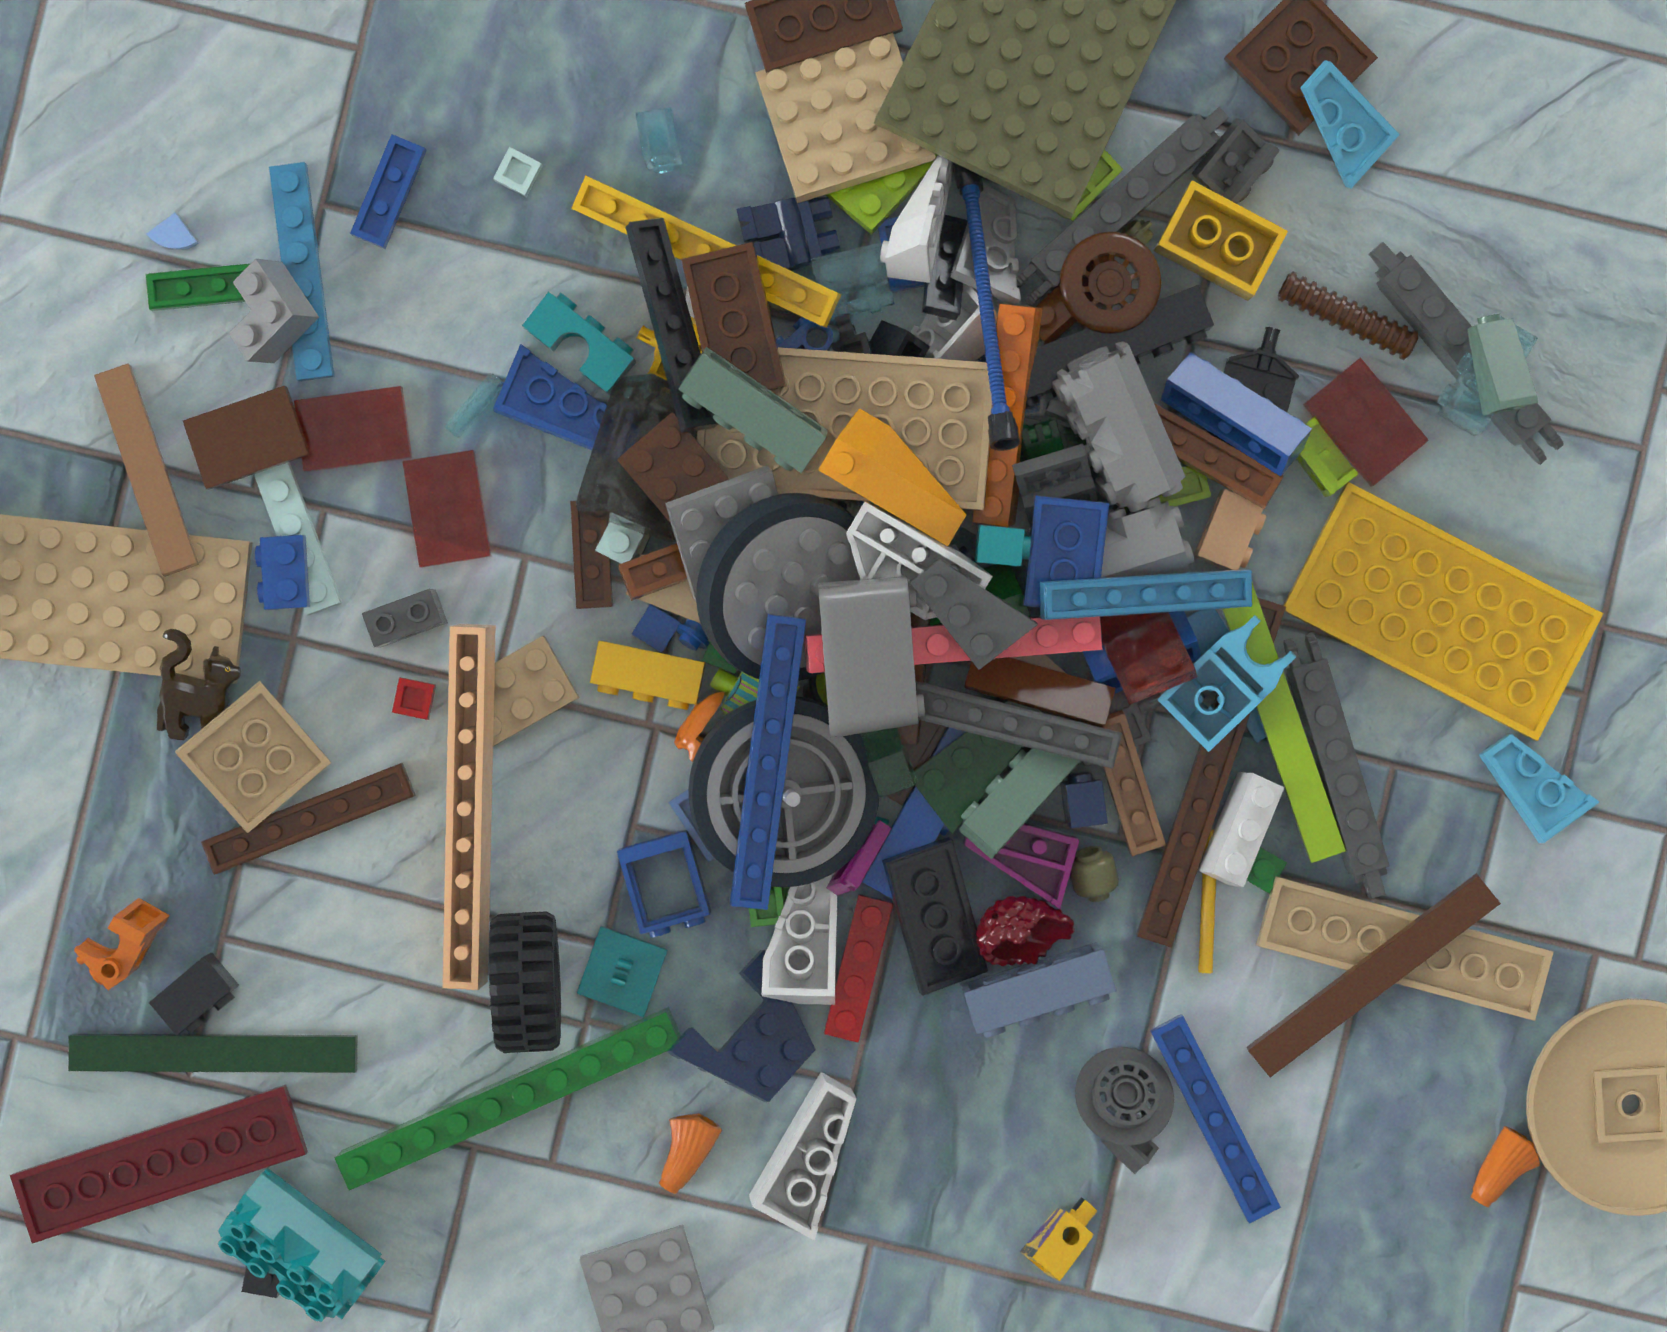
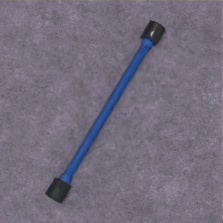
M953 163L954 180L966 205L993 408L988 416L990 448L997 451H1005L1017 447L1020 444L1015 418H1013L1009 406L1006 405L983 225L978 200L980 193L984 190L983 176Z

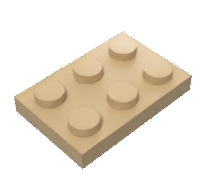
M545 636L539 637L495 662L493 747L580 698Z

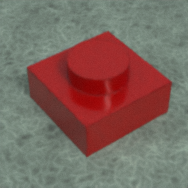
M399 677L392 713L429 720L436 684Z

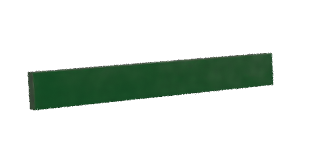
M71 1034L68 1037V1071L357 1072L358 1035L179 1034L176 1036L175 1034Z

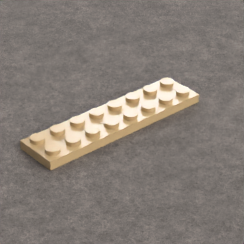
M1275 877L1256 945L1349 970L1420 915L1285 878ZM1468 928L1396 982V984L1535 1021L1554 952Z

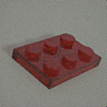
M1361 357L1303 404L1310 414L1317 418L1325 432L1371 487L1429 441Z
M401 386L294 400L295 411L310 455L302 457L304 472L412 458L404 393Z
M469 450L402 461L419 567L423 568L492 557L475 451Z
M1169 612L1100 616L1102 646L1129 705L1198 677Z

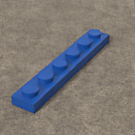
M1180 1014L1151 1029L1150 1032L1247 1222L1250 1224L1281 1208L1184 1016Z

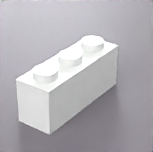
M1238 772L1197 871L1225 884L1244 887L1285 787L1254 773Z

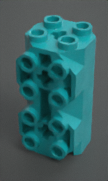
M268 1168L259 1175L239 1200V1204L234 1211L230 1212L218 1230L221 1236L218 1245L222 1252L237 1258L256 1277L264 1278L268 1273L276 1274L279 1280L276 1286L278 1293L283 1298L294 1301L305 1310L311 1319L322 1322L325 1317L334 1318L335 1316L342 1320L386 1262L380 1257L382 1254Z

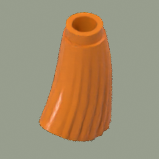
M700 1113L681 1115L669 1119L672 1141L659 1184L673 1194H677L693 1177L722 1132V1128L717 1123Z
M1504 1126L1479 1170L1470 1197L1489 1208L1492 1202H1495L1519 1176L1540 1166L1539 1157L1532 1141L1527 1140L1525 1135L1514 1129Z

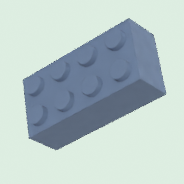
M1097 942L1040 959L1035 965L1032 963L1024 964L960 984L976 1034L984 1033L985 1037L999 1035L1006 1031L1005 1026L1019 1022L1020 1027L1034 1024L1040 1021L1039 1015L1053 1011L1054 1016L1072 1012L1075 1010L1074 1004L1087 1000L1089 1005L1102 1003L1110 999V993L1116 992L1104 949Z

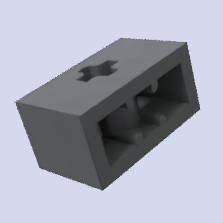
M430 588L362 613L373 646L380 648L448 623L436 590Z

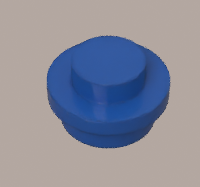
M687 619L684 624H679L676 631L680 635L678 640L687 648L697 651L698 648L706 649L708 647V638L698 622Z

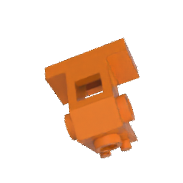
M138 898L117 913L107 928L119 935L120 942L118 948L110 949L87 938L74 949L78 955L76 961L80 965L85 963L89 968L92 978L107 990H110L140 967L157 932L165 926L170 915Z

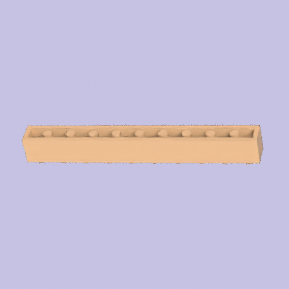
M457 624L450 626L443 988L479 990L488 982L496 625Z

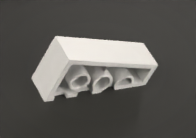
M820 1072L749 1194L752 1207L814 1241L818 1231L820 1216L826 1204L830 1182L837 1167L840 1148L844 1143L856 1102V1097L851 1088Z

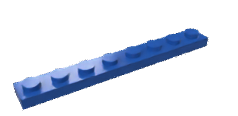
M768 614L730 897V905L734 907L768 910L806 619L773 614Z

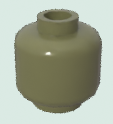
M1089 846L1076 851L1070 872L1074 892L1080 897L1088 898L1091 902L1106 900L1110 896L1109 893L1116 889L1119 882L1113 855L1108 851H1104L1100 846Z

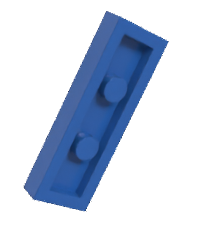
M391 134L350 232L352 236L386 249L427 151L424 147Z

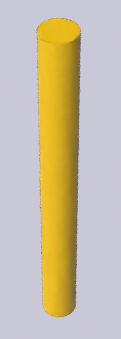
M1211 829L1210 835H1209V837H1208V840H1207V843H1206V846H1205V849H1204V852H1203V856H1204V853H1205V851H1206V848H1207V846H1208V844H1209V841H1210V839H1211V837H1212V835H1213L1214 829ZM1203 873L1198 972L1213 973L1216 879Z

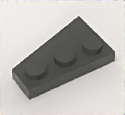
M940 558L910 581L911 585L978 670L1038 625L1036 621L1027 615L1025 616L1001 598L996 597Z

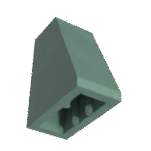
M1500 314L1477 318L1478 324L1468 328L1467 331L1483 416L1519 410L1538 403L1536 390L1513 318L1501 320Z

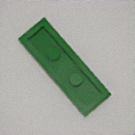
M250 264L146 274L149 310L159 311L246 302L233 281Z

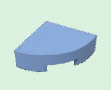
M176 213L146 233L152 241L169 249H189L199 244Z

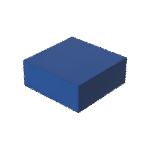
M650 604L632 632V635L663 653L681 622Z

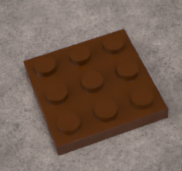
M1282 0L1225 56L1224 60L1299 136L1315 120L1300 87L1323 61H1331L1352 84L1378 57L1322 0Z

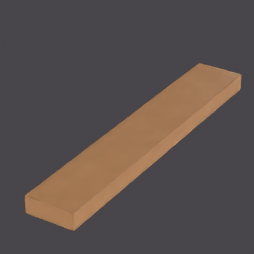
M127 363L94 375L162 575L166 577L199 565L132 367Z

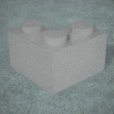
M254 259L233 281L251 311L234 327L229 335L247 362L275 363L319 318L283 262Z

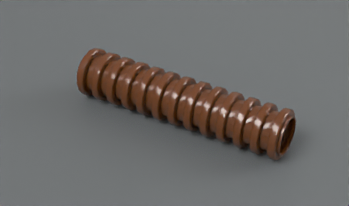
M1294 271L1287 275L1278 293V301L1283 302L1287 300L1289 301V306L1297 305L1299 306L1298 310L1301 312L1308 310L1310 316L1313 317L1316 314L1319 316L1320 321L1328 320L1330 326L1337 324L1339 325V330L1344 331L1347 329L1351 336L1358 334L1360 340L1368 339L1370 345L1378 344L1380 350L1387 348L1389 349V354L1395 355L1397 353L1401 360H1405L1412 353L1419 337L1417 330L1408 331V326L1402 325L1400 327L1398 326V321L1393 320L1390 322L1386 315L1379 317L1377 316V311L1369 312L1367 311L1368 307L1365 305L1360 308L1357 306L1358 302L1353 300L1350 303L1347 301L1346 296L1338 297L1336 291L1329 293L1327 292V287L1322 286L1319 288L1315 281L1308 283L1306 282V277L1302 276L1300 279L1296 277L1297 273Z

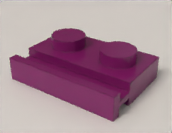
M881 820L874 824L863 846L848 863L834 873L826 888L837 896L851 890L855 891L863 882L868 869L879 853L891 828Z

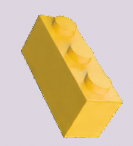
M599 640L590 683L598 684V692L618 696L619 689L632 691V699L653 703L654 696L668 699L667 706L688 710L689 704H698L706 662Z

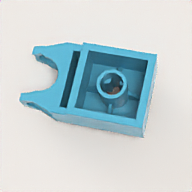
M1256 615L1244 626L1225 633L1157 699L1208 752L1276 688L1283 670L1296 658V655L1289 651L1283 658L1264 665L1256 663L1249 657L1246 649L1247 639L1251 635L1253 628L1261 621ZM1204 690L1209 692L1214 690L1218 693L1217 701L1219 705L1217 707L1213 704L1207 707L1202 702L1206 697L1203 693Z

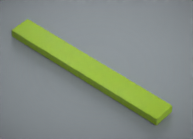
M1252 583V607L1221 609L1229 632L1244 626L1254 615L1261 620L1253 628L1251 635L1247 639L1246 649L1253 661L1265 665L1279 658ZM1283 672L1276 688L1256 706L1280 778L1285 787L1284 789L1308 858L1311 863L1346 850Z

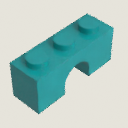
M548 291L522 326L553 352L563 340L569 337H580L586 340L589 345V356L579 371L608 395H611L635 365L636 361L631 356L634 350L620 338L616 337L614 341H611L602 334L605 327L592 316L588 315L584 320L574 312L577 305L560 292L555 297Z
M978 524L975 561L979 563L1021 566L1022 559H1029L1031 537L1024 536L1025 529Z

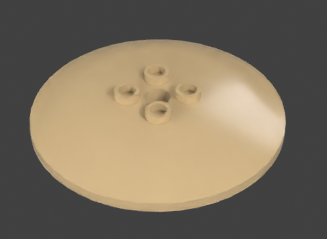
M1627 998L1601 1003L1584 1010L1563 1024L1552 1035L1539 1054L1530 1076L1526 1097V1115L1531 1140L1540 1160L1551 1176L1564 1189L1588 1205L1603 1211L1629 1216L1652 1215L1667 1211V1003L1649 999ZM1628 1095H1636L1639 1101L1637 1110L1630 1114L1624 1113L1622 1110L1623 1099Z

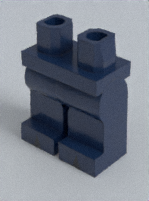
M817 197L797 203L796 198H789L760 206H747L736 209L744 242H753L758 256L792 271L812 264L822 263L824 256L841 250L836 230L817 234L814 222L833 218L828 197Z

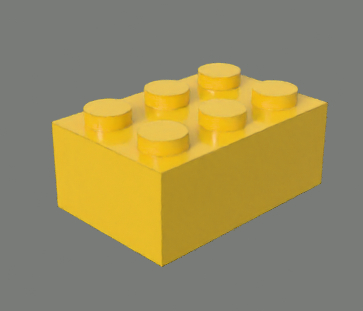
M1192 180L1184 191L1153 251L1248 301L1258 290L1288 231Z

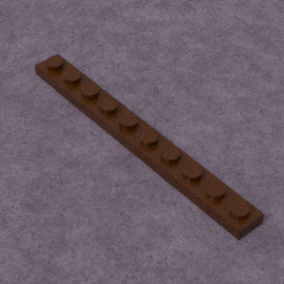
M1258 598L1274 643L1286 606ZM1218 693L1216 694L1213 703L1215 707L1219 705V702L1217 701V698L1219 696ZM1250 713L1209 752L1201 744L1199 745L1136 933L1137 937L1172 947Z

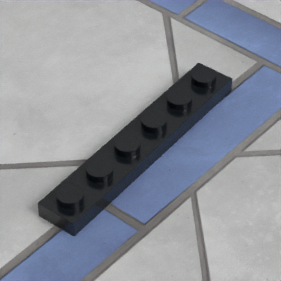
M664 218L629 222L625 228L681 433L715 428L718 423L713 419L714 414L703 406L701 409L693 407L682 398L684 393L678 390L701 353Z

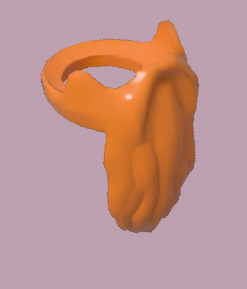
M721 691L711 694L695 705L677 732L674 743L678 749L684 748L688 750L692 762L704 740L699 734L717 711L725 692Z

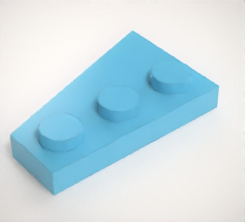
M1324 60L1300 88L1345 187L1352 189L1400 134L1331 61Z

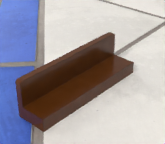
M1010 657L992 659L979 670L971 661L964 685L968 690L1101 728L1105 727L1116 689L1115 687Z

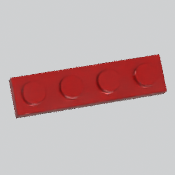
M858 894L835 985V1005H830L824 1029L825 1035L859 1043L893 902Z

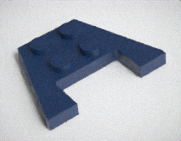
M760 950L739 974L763 998V1002L718 1052L693 1027L688 1028L667 1052L671 1056L682 1059L698 1067L697 1069L708 1072L724 1080L725 1083L763 1102H770L816 1049L792 1002L762 996L763 957L766 951Z

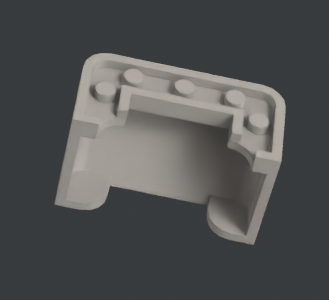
M907 576L818 583L830 737L918 724V717L925 716L923 694L916 695L910 607H917L916 590L912 585H908Z

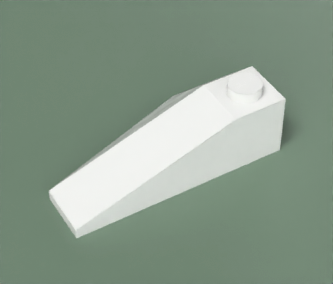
M940 155L936 157L894 223L889 241H883L880 260L886 263L887 277L930 283L954 174V162Z
M834 873L810 884L790 887L770 944L763 957L762 996L797 1004L835 1005L838 896L826 888Z

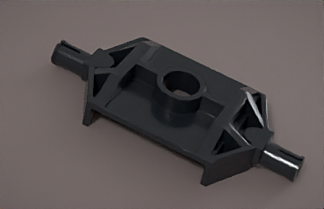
M1265 327L1261 347L1257 348V351L1229 357L1223 373L1239 380L1250 390L1261 397L1269 399L1274 405L1288 412L1294 385L1299 375L1276 354L1275 348L1281 330ZM1208 431V433L1211 434L1212 436H1214V437L1218 438L1219 440L1225 442L1224 440H1222V439L1219 438L1218 436H1216V435H1214L1213 433H1211L1210 431Z

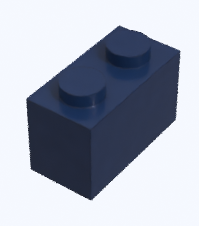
M1089 772L1070 774L1068 781H1063L1060 784L1065 824L1070 828L1108 824L1102 780L1093 777L1092 773Z

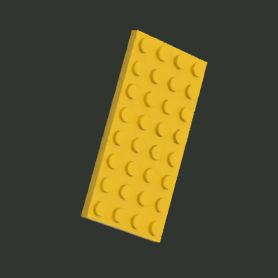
M1350 482L1344 485L1283 606H1286L1285 612L1534 741L1539 740L1604 614Z

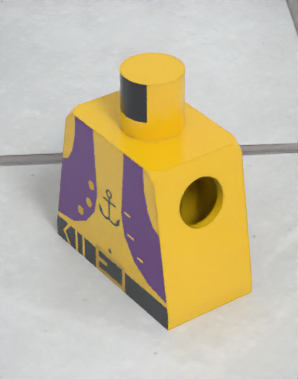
M1082 1197L1069 1213L1057 1208L1020 1252L1046 1275L1060 1281L1092 1239L1094 1234L1085 1226L1097 1213V1210ZM1068 1227L1069 1235L1063 1240V1231Z

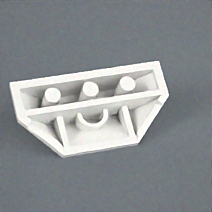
M864 501L846 532L860 580L907 576L908 585H911L910 581L939 558L984 589H986L993 577L964 554L950 546L944 545L897 516L867 501ZM916 591L917 607H910V612L924 620L937 617Z

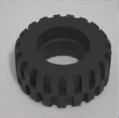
M547 911L503 913L492 918L490 922L489 993L492 1032L496 1049L503 1053L553 1051L560 1045L561 981L558 933L555 916Z

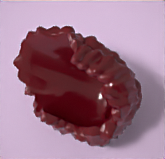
M1008 896L1003 900H997L993 906L987 908L977 927L976 941L980 948V954L992 965L998 964L1003 967L1007 964L1013 966L1016 963L1022 965L1024 962L1035 965L1038 963L1039 957H1046L1047 951L1052 948L1053 943L1059 939H1071V934L1075 932L1073 927L1074 921L1068 915L1063 914L1061 909L1049 906L1046 901H1038L1035 898H1027L1026 896Z

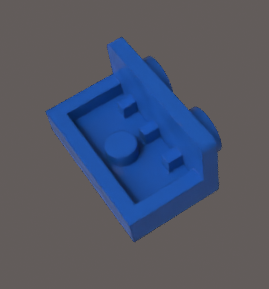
M306 535L260 537V546L255 548L256 565L262 568V582H258L257 585L259 603H264V610L310 607Z

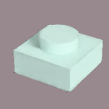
M509 147L493 179L495 182L527 197L543 165L533 158Z
M611 518L595 551L622 564L633 559L645 535Z

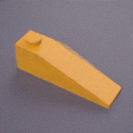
M860 408L837 437L818 469L820 472L946 546L950 545L967 516L893 428Z

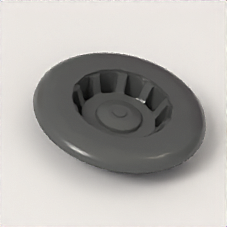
M1114 1047L1103 1050L1086 1062L1076 1081L1075 1099L1081 1118L1093 1133L1110 1143L1132 1146L1148 1142L1163 1131L1171 1118L1174 1107V1093L1171 1081L1163 1067L1154 1058L1140 1050L1128 1047ZM1114 1071L1117 1074L1111 1075L1109 1072ZM1101 1081L1107 1082L1106 1087L1100 1086ZM1100 1095L1105 1096L1106 1102H1101ZM1147 1101L1151 1104L1150 1109L1146 1106ZM1110 1108L1113 1112H1115L1114 1116L1110 1114L1106 1109ZM1141 1112L1142 1118L1137 1119L1136 1114ZM1121 1115L1128 1116V1121L1121 1120Z

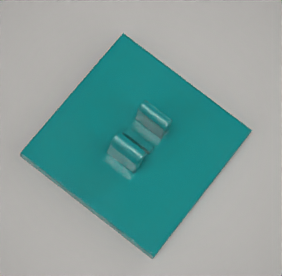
M600 926L577 994L644 1017L668 949Z

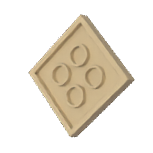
M261 681L256 683L175 751L177 756L247 833L331 764L326 755Z

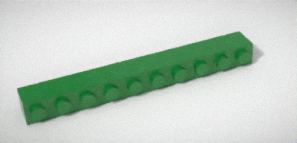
M669 1007L343 1149L335 1157V1161L350 1191L667 1052L681 1037V1034Z

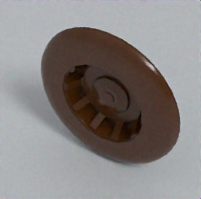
M1101 232L1083 239L1069 252L1060 273V292L1067 310L1080 324L1101 333H1119L1136 327L1154 310L1161 292V273L1154 255L1141 241L1120 232ZM1108 256L1107 262L1100 263V257ZM1114 257L1124 259V262L1122 264L1114 262ZM1090 263L1095 267L1092 272L1086 270ZM1131 265L1135 273L1130 274L1126 267ZM1082 277L1088 279V286H1082ZM1133 280H1138V289L1132 288ZM1086 293H1089L1093 298L1091 302L1087 299ZM1128 295L1134 296V300L1131 303L1125 301ZM1098 303L1104 305L1105 310L1096 307ZM1119 304L1121 306L1119 310H1112L1114 305Z

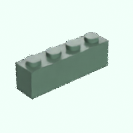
M708 347L701 353L678 389L684 393L682 398L687 403L697 409H701L702 406L714 414L713 419L718 424L728 430L734 427L745 435L743 439L750 446L759 451L765 448L775 455V462L788 471L796 469L802 473L827 437L828 430Z
M1033 748L1028 753L1022 749L1009 763L1013 770L1004 779L998 775L985 789L989 796L980 805L974 801L961 815L965 822L959 831L992 860L1081 761Z

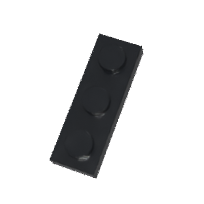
M949 215L944 216L930 283L925 282L922 313L957 320L961 313L963 283L950 276L968 223L966 219Z

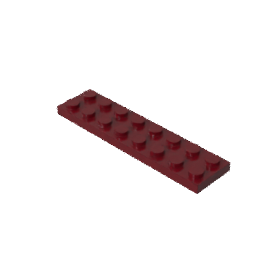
M285 1084L15 1172L10 1175L31 1243L33 1244L306 1155L308 1150Z

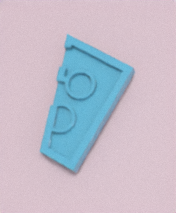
M1513 734L1503 736L1479 754L1538 843H1545L1599 803L1590 794L1587 795L1576 787L1574 782L1567 776L1561 775L1545 763L1544 758Z

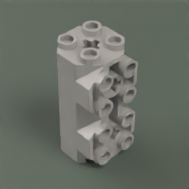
M1122 341L1115 343L1116 351L1109 352L1107 346H1104L1072 360L1067 364L1070 371L1059 370L1057 372L1058 379L1052 381V385L1059 400L1064 401L1067 407L1069 406L1071 413L1066 414V417L1074 434L1078 433L1082 440L1086 439L1087 444L1084 445L1089 467L1093 466L1099 475V478L1095 479V484L1102 498H1107L1110 505L1115 504L1119 508L1127 506L1129 512H1136L1147 507V501L1162 494L1163 497L1179 492L1183 488L1180 481L1186 476L1129 344Z
M1154 497L1147 501V507L1136 512L1126 513L1124 508L1119 507L1110 509L1108 512L1101 578L1188 572V564L1195 562L1189 542L1182 540L1179 529L1184 527V523L1178 506H1169L1168 501L1161 502L1159 497Z

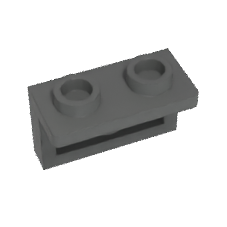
M1236 118L1191 174L1204 187L1237 204L1249 195L1251 186L1258 177L1271 168L1274 162L1273 159L1280 150L1273 144L1265 143L1243 119Z

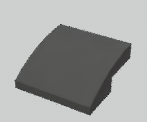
M1083 444L1012 465L1030 528L1032 527L1035 495L1099 502Z

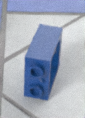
M687 830L617 850L640 934L649 932L650 938L670 933V926L684 923L685 928H689L706 922L704 916L710 915L711 908ZM683 848L699 906L649 920L633 861Z

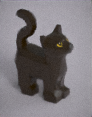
M168 629L164 631L163 638L175 642L177 649L163 657L160 665L162 683L159 694L161 701L157 709V730H166L169 739L185 740L189 736V726L185 723V716L200 718L202 729L222 713L230 701L229 686L240 678L241 668L233 665L228 657L221 656L219 654V647L214 646L210 658L203 661L205 680L175 673V666L186 661L192 651L191 641L180 630Z

